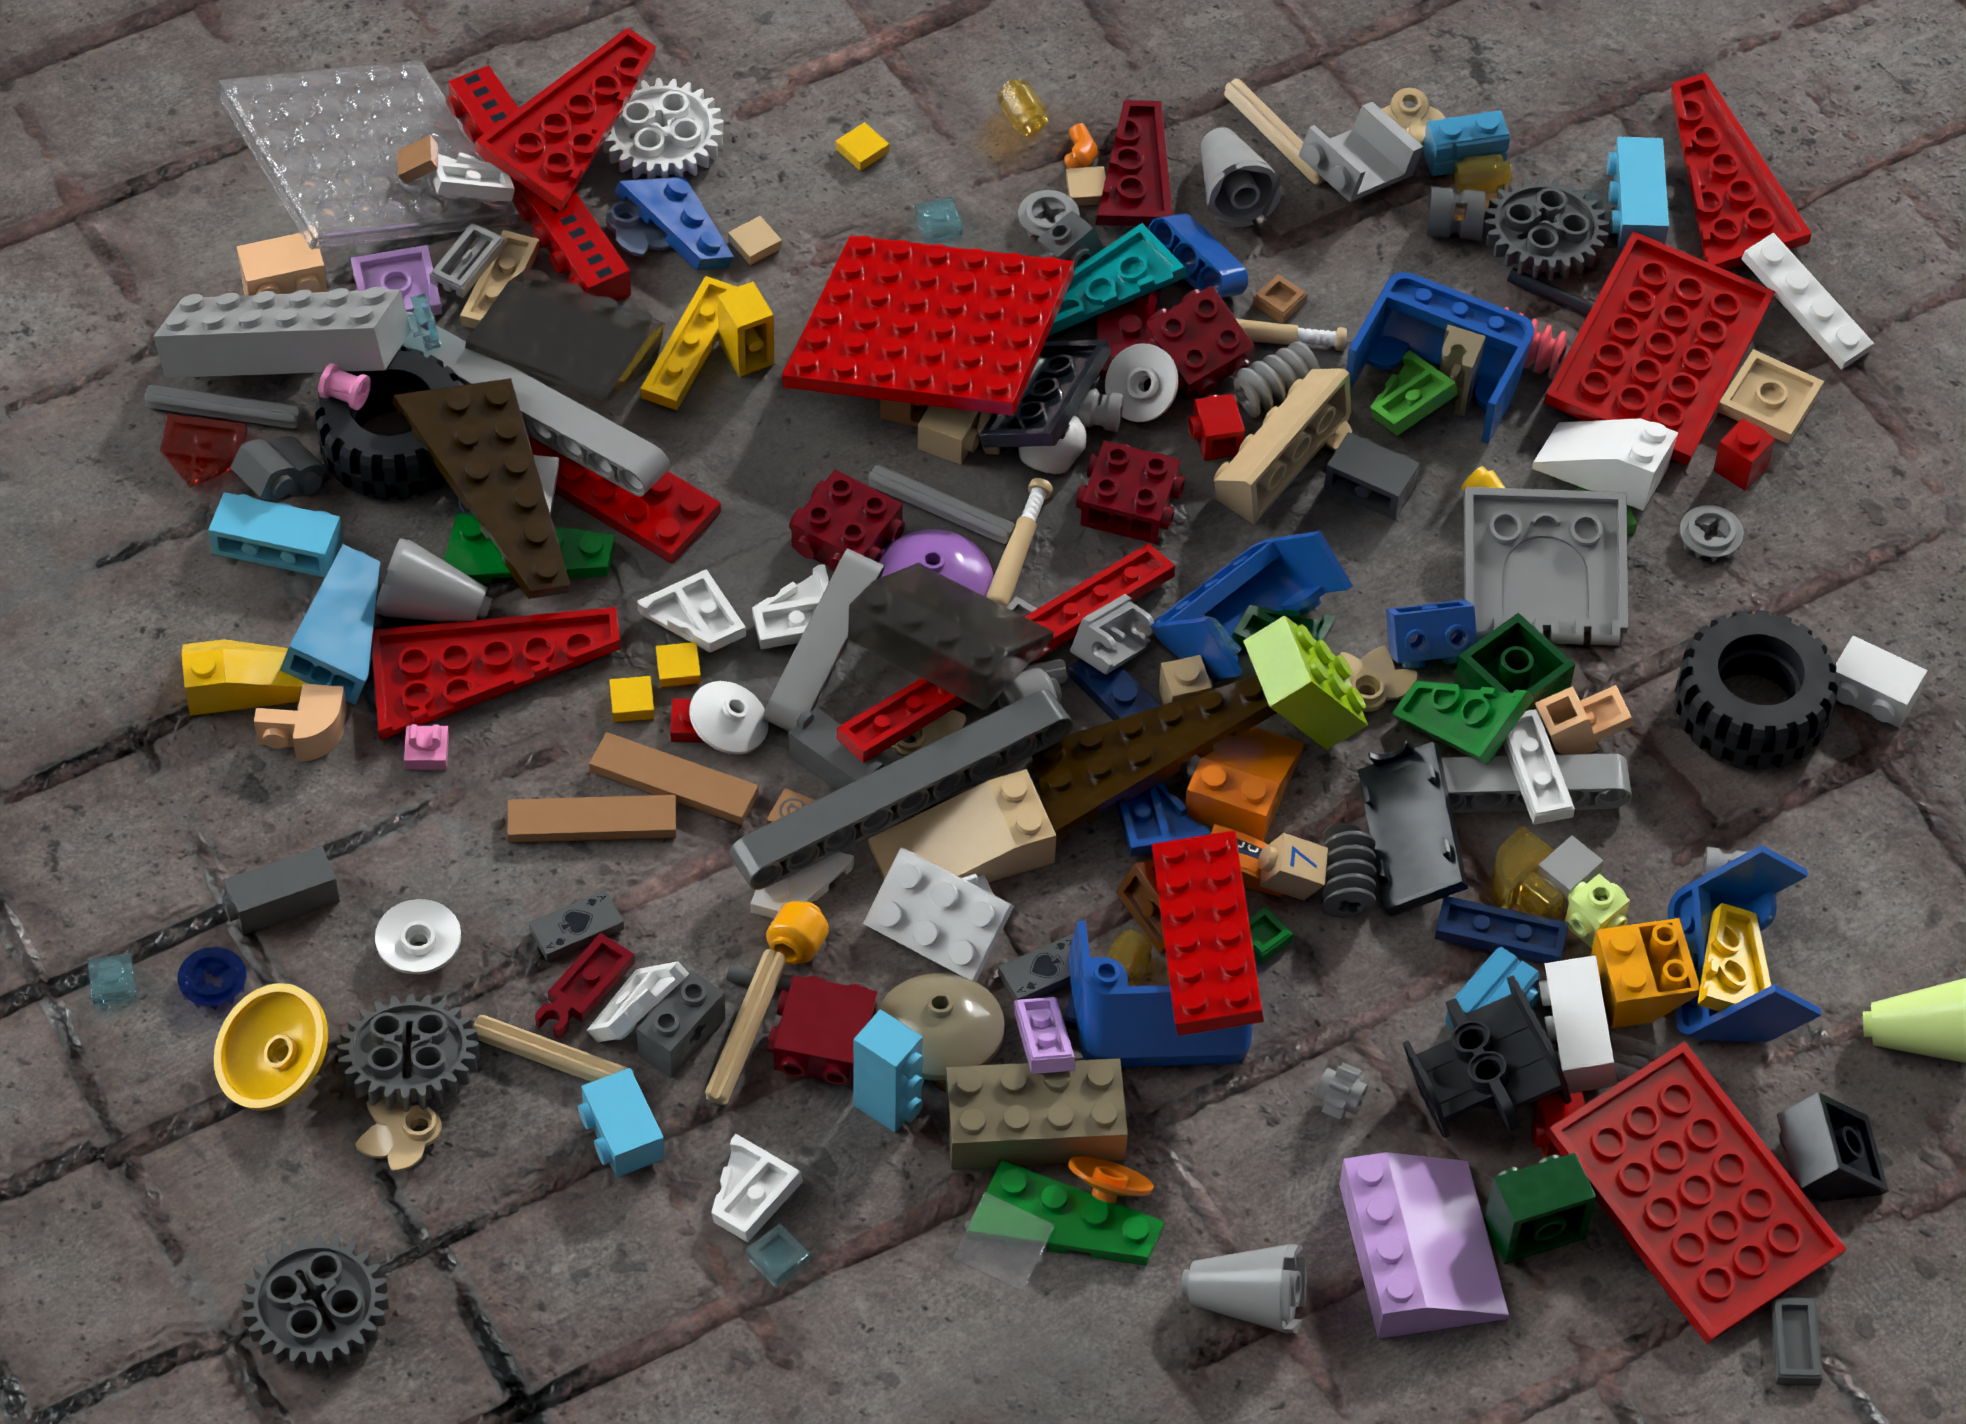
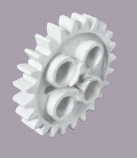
M657 78L655 86L650 87L645 80H642L641 89L638 91L635 89L603 142V152L609 153L611 164L619 162L620 172H625L632 168L634 179L638 178L642 173L647 174V179H654L656 175H661V178H669V175L673 174L676 177H683L684 171H688L696 176L697 164L708 168L709 157L717 158L718 147L723 146L724 122L721 119V109L714 108L713 97L704 99L703 89L692 93L691 83L689 82L682 88L677 87L676 79H672L668 86H663L662 80Z

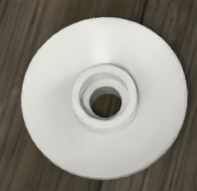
M1145 343L1135 344L1122 350L1111 362L1105 379L1106 395L1111 392L1124 394L1121 417L1133 422H1148L1161 416L1171 406L1178 389V372L1170 355L1160 347ZM1150 378L1151 386L1148 391H1145L1144 382Z
M727 681L708 683L702 686L691 700L689 714L693 728L704 742L718 751L735 755L749 753L761 745L768 732V722L762 719L765 711L763 705L754 694L738 684Z
M426 899L408 900L392 907L380 919L375 932L376 948L382 960L391 968L406 974H426L442 968L456 955L461 942L460 925L453 912L438 902ZM416 942L426 943L422 946H413Z

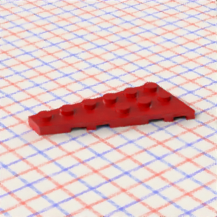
M627 27L475 140L474 152L562 212L654 60L656 46Z
M616 607L373 630L372 655L379 739L382 740L406 731V726L425 724L620 650Z

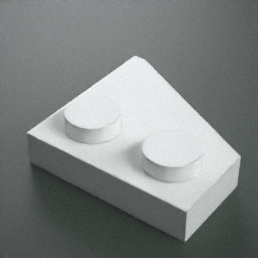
M825 564L813 568V575L796 585L794 582H791L780 589L776 596L766 598L752 607L753 621L760 649L799 642L829 583Z
M707 569L637 601L638 611L641 615L690 642H696L697 646L709 653L746 636L745 625Z
M837 852L767 888L755 890L751 901V913L775 918L781 906L790 901L810 903L817 901L829 890V884L842 872L847 875L852 870L854 856Z
M735 1134L730 1143L732 1152L728 1166L723 1168L721 1175V1190L715 1197L711 1213L714 1223L744 1241L749 1242L799 1187L803 1179L801 1171Z

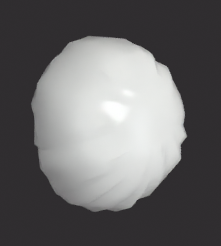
M1076 416L1072 417L1069 422V431L1064 439H1059L1056 446L1018 447L1021 461L1029 467L1045 473H1066L1086 448L1087 434L1081 420Z

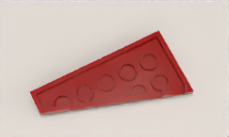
M1707 73L1673 82L1670 93L1704 261L1724 270L1744 265L1745 262L1742 260L1744 251L1772 233H1775L1789 250L1809 244L1812 235L1811 231Z

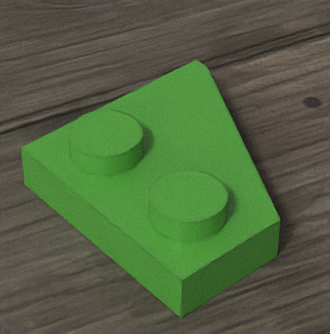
M1410 350L1402 358L1404 367L1400 373L1390 376L1385 384V390L1377 396L1370 407L1373 418L1397 436L1459 394L1456 382Z

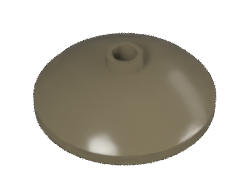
M930 973L910 978L893 988L885 996L878 1008V1011L880 1009L923 1036V1079L946 1080V1067L987 1065L996 1056L1003 1042L1004 1016L998 1001L981 984L960 975Z

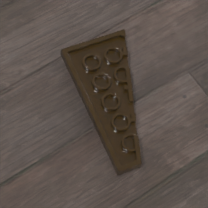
M508 378L394 395L392 404L399 414L403 413L411 424L412 433L419 443L423 442L435 459V466L466 510H471L476 517L487 540L491 539L503 556V563L528 599L568 593L570 588L569 578L512 379Z
M1258 676L1069 734L1060 742L1032 755L1048 816L1056 833V842L1059 843L1069 837L1068 830L1086 820L1088 824H1091L1101 818V810L1117 801L1128 802L1181 770L1180 764L1197 754L1202 758L1214 751L1212 745L1226 736L1238 737L1277 714L1269 706Z

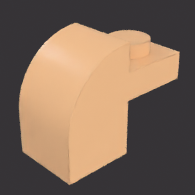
M302 684L298 711L256 708L254 727L258 745H266L275 749L293 747L296 762L311 761L328 754L337 746L344 732L347 715L344 687Z
M1616 685L1581 701L1572 686L1535 703L1555 749L1563 755L1587 754L1599 750L1597 741L1634 725L1632 716Z

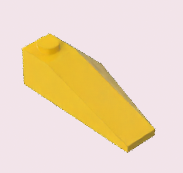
M225 639L183 644L184 685L190 716L299 702L302 684L309 683L280 671L288 648Z

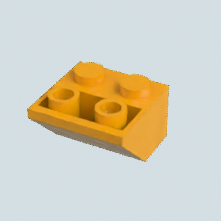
M1679 918L1596 930L1590 956L1596 955L1604 1006L1611 1028L1653 1023L1699 995L1700 985Z

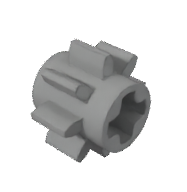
M1346 1063L1338 1066L1337 1071L1330 1068L1325 1070L1315 1094V1098L1325 1103L1321 1112L1341 1120L1342 1116L1346 1115L1347 1111L1355 1115L1357 1114L1368 1089V1084L1361 1082L1359 1079L1362 1070Z

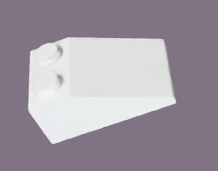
M1644 419L1558 422L1535 458L1532 469L1590 491L1626 492L1627 505L1643 511L1668 469L1678 432L1670 430L1660 423L1649 422Z

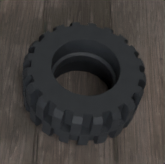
M400 348L386 370L347 371V373L355 376L367 375L371 380L368 397L359 410H354L349 407L347 402L333 397L328 399L322 398L318 393L319 400L316 402L315 416L321 454L329 472L335 474L336 480L342 485L349 487L352 484L354 492L366 497L368 493L375 495L376 499L388 500L389 496H398L399 500L410 499L411 494L418 492L421 496L433 491L434 485L442 486L447 482L435 466V459L423 442L419 443L412 431L401 435L383 436L361 428L367 421L377 415L397 411L392 404L394 395L464 385L459 381L458 375L451 367H444L442 360L431 354L427 358L421 350L410 348L409 352L401 351Z
M1746 610L1732 612L1731 618L1727 619L1725 615L1711 620L1710 627L1708 625L1702 626L1694 634L1693 640L1687 644L1675 688V710L1680 716L1679 722L1683 730L1687 734L1693 733L1691 740L1700 749L1708 748L1711 757L1719 761L1725 758L1732 761V766L1744 768L1745 764L1754 765L1755 770L1769 769L1770 764H1776L1778 768L1791 764L1793 756L1796 760H1799L1808 755L1812 747L1817 746L1824 737L1839 688V677L1836 675L1837 666L1831 654H1827L1828 647L1819 637L1814 639L1811 636L1813 632L1802 623L1799 626L1791 623L1792 618L1780 614L1779 617L1770 616L1769 611L1756 610L1755 614H1747ZM1740 674L1759 675L1781 686L1790 699L1775 705L1752 704L1732 694L1722 681Z

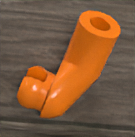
M1078 123L1072 126L1068 133L1075 144L1072 152L1064 157V162L1068 168L1089 167L1098 155L1097 145L1085 124Z

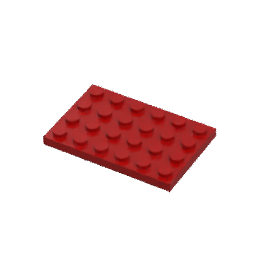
M1633 231L1547 390L1543 403L1584 421L1644 419L1649 422L1660 423L1666 428L1678 432L1671 459L1689 466L1719 406V402L1727 391L1776 291Z
M1685 1041L1555 1123L1546 1132L1547 1137L1562 1156L1576 1153L1596 1195V1201L1706 1345L1771 1303L1774 1298L1780 1297L1843 1255L1847 1249Z

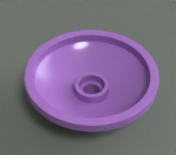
M918 530L902 535L894 543H889L883 549V557L878 563L885 565L873 594L880 608L895 622L918 631L942 632L969 623L986 607L985 596L993 579L991 564L985 553L968 538L946 530Z

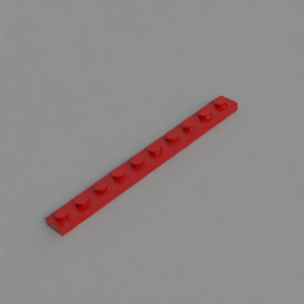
M1151 544L1144 545L837 727L836 739L862 763H865L1002 681L1008 675L1017 672L1075 637L1082 618L1124 594L1131 598L1130 602H1133L1175 576V565Z

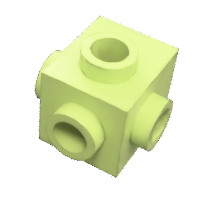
M1601 874L1595 876L1587 884L1584 881L1577 884L1567 897L1569 904L1565 922H1569L1568 928L1591 948L1593 947L1597 929L1626 926L1628 923L1626 915L1630 899L1627 898L1621 887L1615 883H1610Z

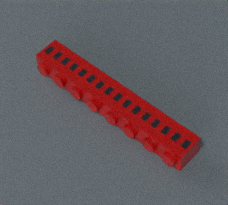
M489 65L448 81L449 98L446 99L448 111L454 120L459 119L461 121L464 134L471 145H474L475 140L518 109ZM481 156L483 162H489ZM510 177L515 187L513 200L515 201V208L520 219L523 222L528 221L530 223L534 238L539 239L540 248L546 247L550 253V259L555 271L558 274L563 273L565 275L570 292L576 301L582 300L588 311L593 312L631 295L629 268L575 190L561 212Z

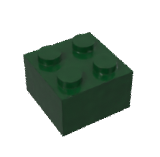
M1517 613L1459 655L1454 684H1458L1461 689L1480 690L1481 687L1496 688L1498 692L1513 693L1514 690H1526L1534 698L1526 710L1529 711L1537 709L1536 702L1570 688L1576 664L1522 615Z
M1575 1152L1565 1156L1551 1155L1545 1157L1536 1165L1523 1169L1512 1167L1499 1173L1492 1181L1484 1222L1504 1265L1585 1240L1596 1195Z

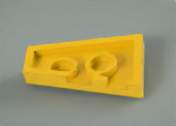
M1721 903L1712 912L1697 1003L1699 1006L1716 1011H1722L1771 986L1757 914Z

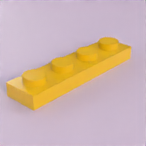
M705 276L641 386L642 399L678 410L719 338L717 294L735 287L734 285Z

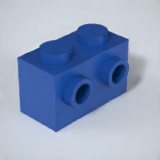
M1467 600L1386 609L1389 653L1395 662L1402 663L1403 668L1424 667L1427 665L1426 660L1441 658L1442 663H1458L1459 655L1477 643L1475 607Z

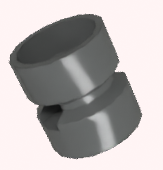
M1431 186L1426 236L1448 238L1452 233H1456L1459 239L1481 241L1485 212V191L1464 189L1460 195H1457L1452 188ZM1455 207L1465 209L1464 220H1454Z

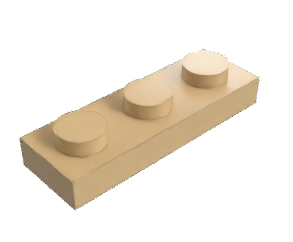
M503 230L500 235L505 238L504 249L478 279L460 314L462 326L498 335L540 251L539 239Z

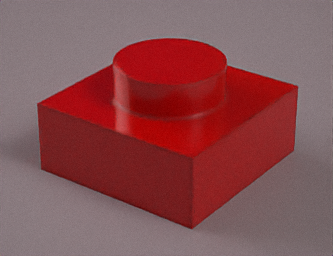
M672 698L671 742L706 743L696 733L690 720L689 708L692 699Z

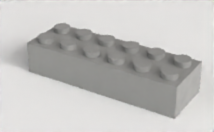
M372 287L365 291H348L345 288H337L329 292L312 293L310 290H298L291 294H275L272 291H264L256 295L239 296L237 293H226L217 297H203L200 294H191L179 301L153 337L165 378L319 373L324 372L326 366L330 363L339 365L340 370L345 372L386 370L410 334L411 328L401 289L385 290L383 287Z

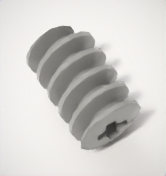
M1295 341L1288 348L1279 349L1275 355H1267L1262 361L1252 363L1249 368L1240 369L1234 378L1236 396L1245 411L1251 417L1256 418L1261 414L1260 407L1265 411H1270L1273 408V400L1277 404H1282L1293 383L1298 379L1303 380L1312 369H1320V366L1310 348L1300 341Z

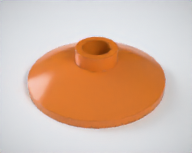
M1074 1156L1069 1160V1169L1079 1179L1093 1187L1091 1195L1101 1201L1116 1203L1118 1196L1139 1197L1150 1195L1153 1191L1154 1185L1147 1177L1121 1164L1089 1156Z

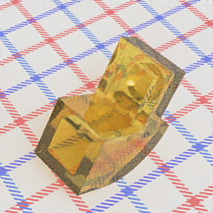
M1523 825L1504 841L1497 852L1491 881L1493 897L1500 908L1510 910L1517 903L1521 906L1524 913L1558 920L1565 895L1537 874L1538 865L1554 850Z

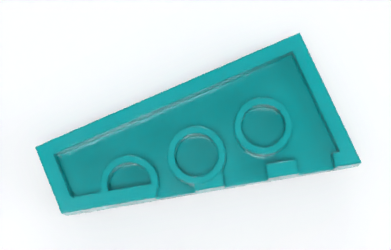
M1141 223L1074 268V276L1048 336L1188 277L1186 269Z

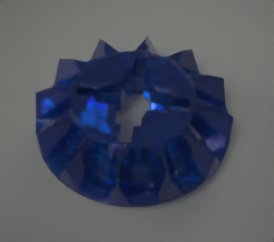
M208 947L192 953L183 961L178 971L177 981L184 1000H190L198 1009L201 1006H211L216 1011L219 1005L226 1002L233 1005L235 997L239 993L244 992L247 972L244 962L233 951L221 947ZM204 970L213 977L220 976L221 987L214 986L212 983L206 984Z

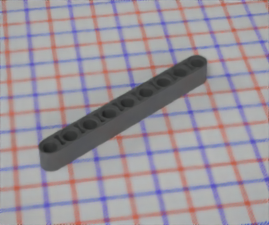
M1037 691L743 836L733 844L729 851V856L751 889L761 890L1060 742L1071 732L1074 723L1051 691Z

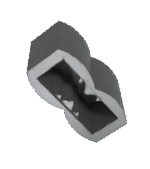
M292 436L280 437L271 442L264 439L248 441L240 446L230 467L264 500L280 499L288 494L294 497L311 495L321 486L322 478L327 470V467L298 439Z

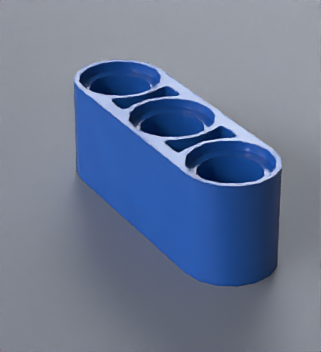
M1189 214L1158 217L1149 224L1148 230L1183 264L1188 275L1184 279L1195 289L1202 291L1212 285L1221 298L1238 296L1247 289L1248 274L1245 267Z

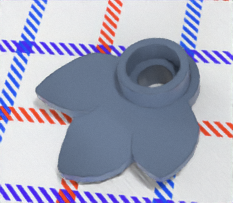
M618 201L607 212L606 225L612 232L616 233V243L627 253L641 257L646 254L648 248L651 250L671 248L665 241L667 234L654 222L647 224L638 215L640 208L632 201Z

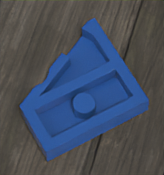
M1163 782L1158 783L1128 802H1116L1130 857L1153 853L1152 844L1210 834L1205 825L1199 827L1187 814V807L1177 796H1173L1167 791L1166 785Z

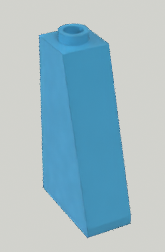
M344 544L342 545L289 645L280 671L309 684L343 686L346 701L356 705L368 677L380 561L361 551L352 549Z

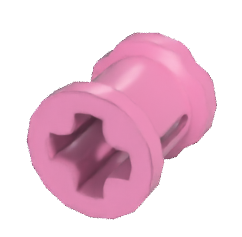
M330 363L326 366L320 377L318 393L322 398L328 399L333 397L347 402L350 408L359 410L368 397L371 380L367 375L355 376L340 370L339 365Z

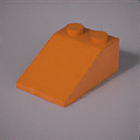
M1256 726L1238 737L1228 735L1212 745L1214 751L1200 759L1189 783L1185 802L1187 814L1194 821L1212 827L1216 824L1230 828L1263 842L1302 754L1305 743Z

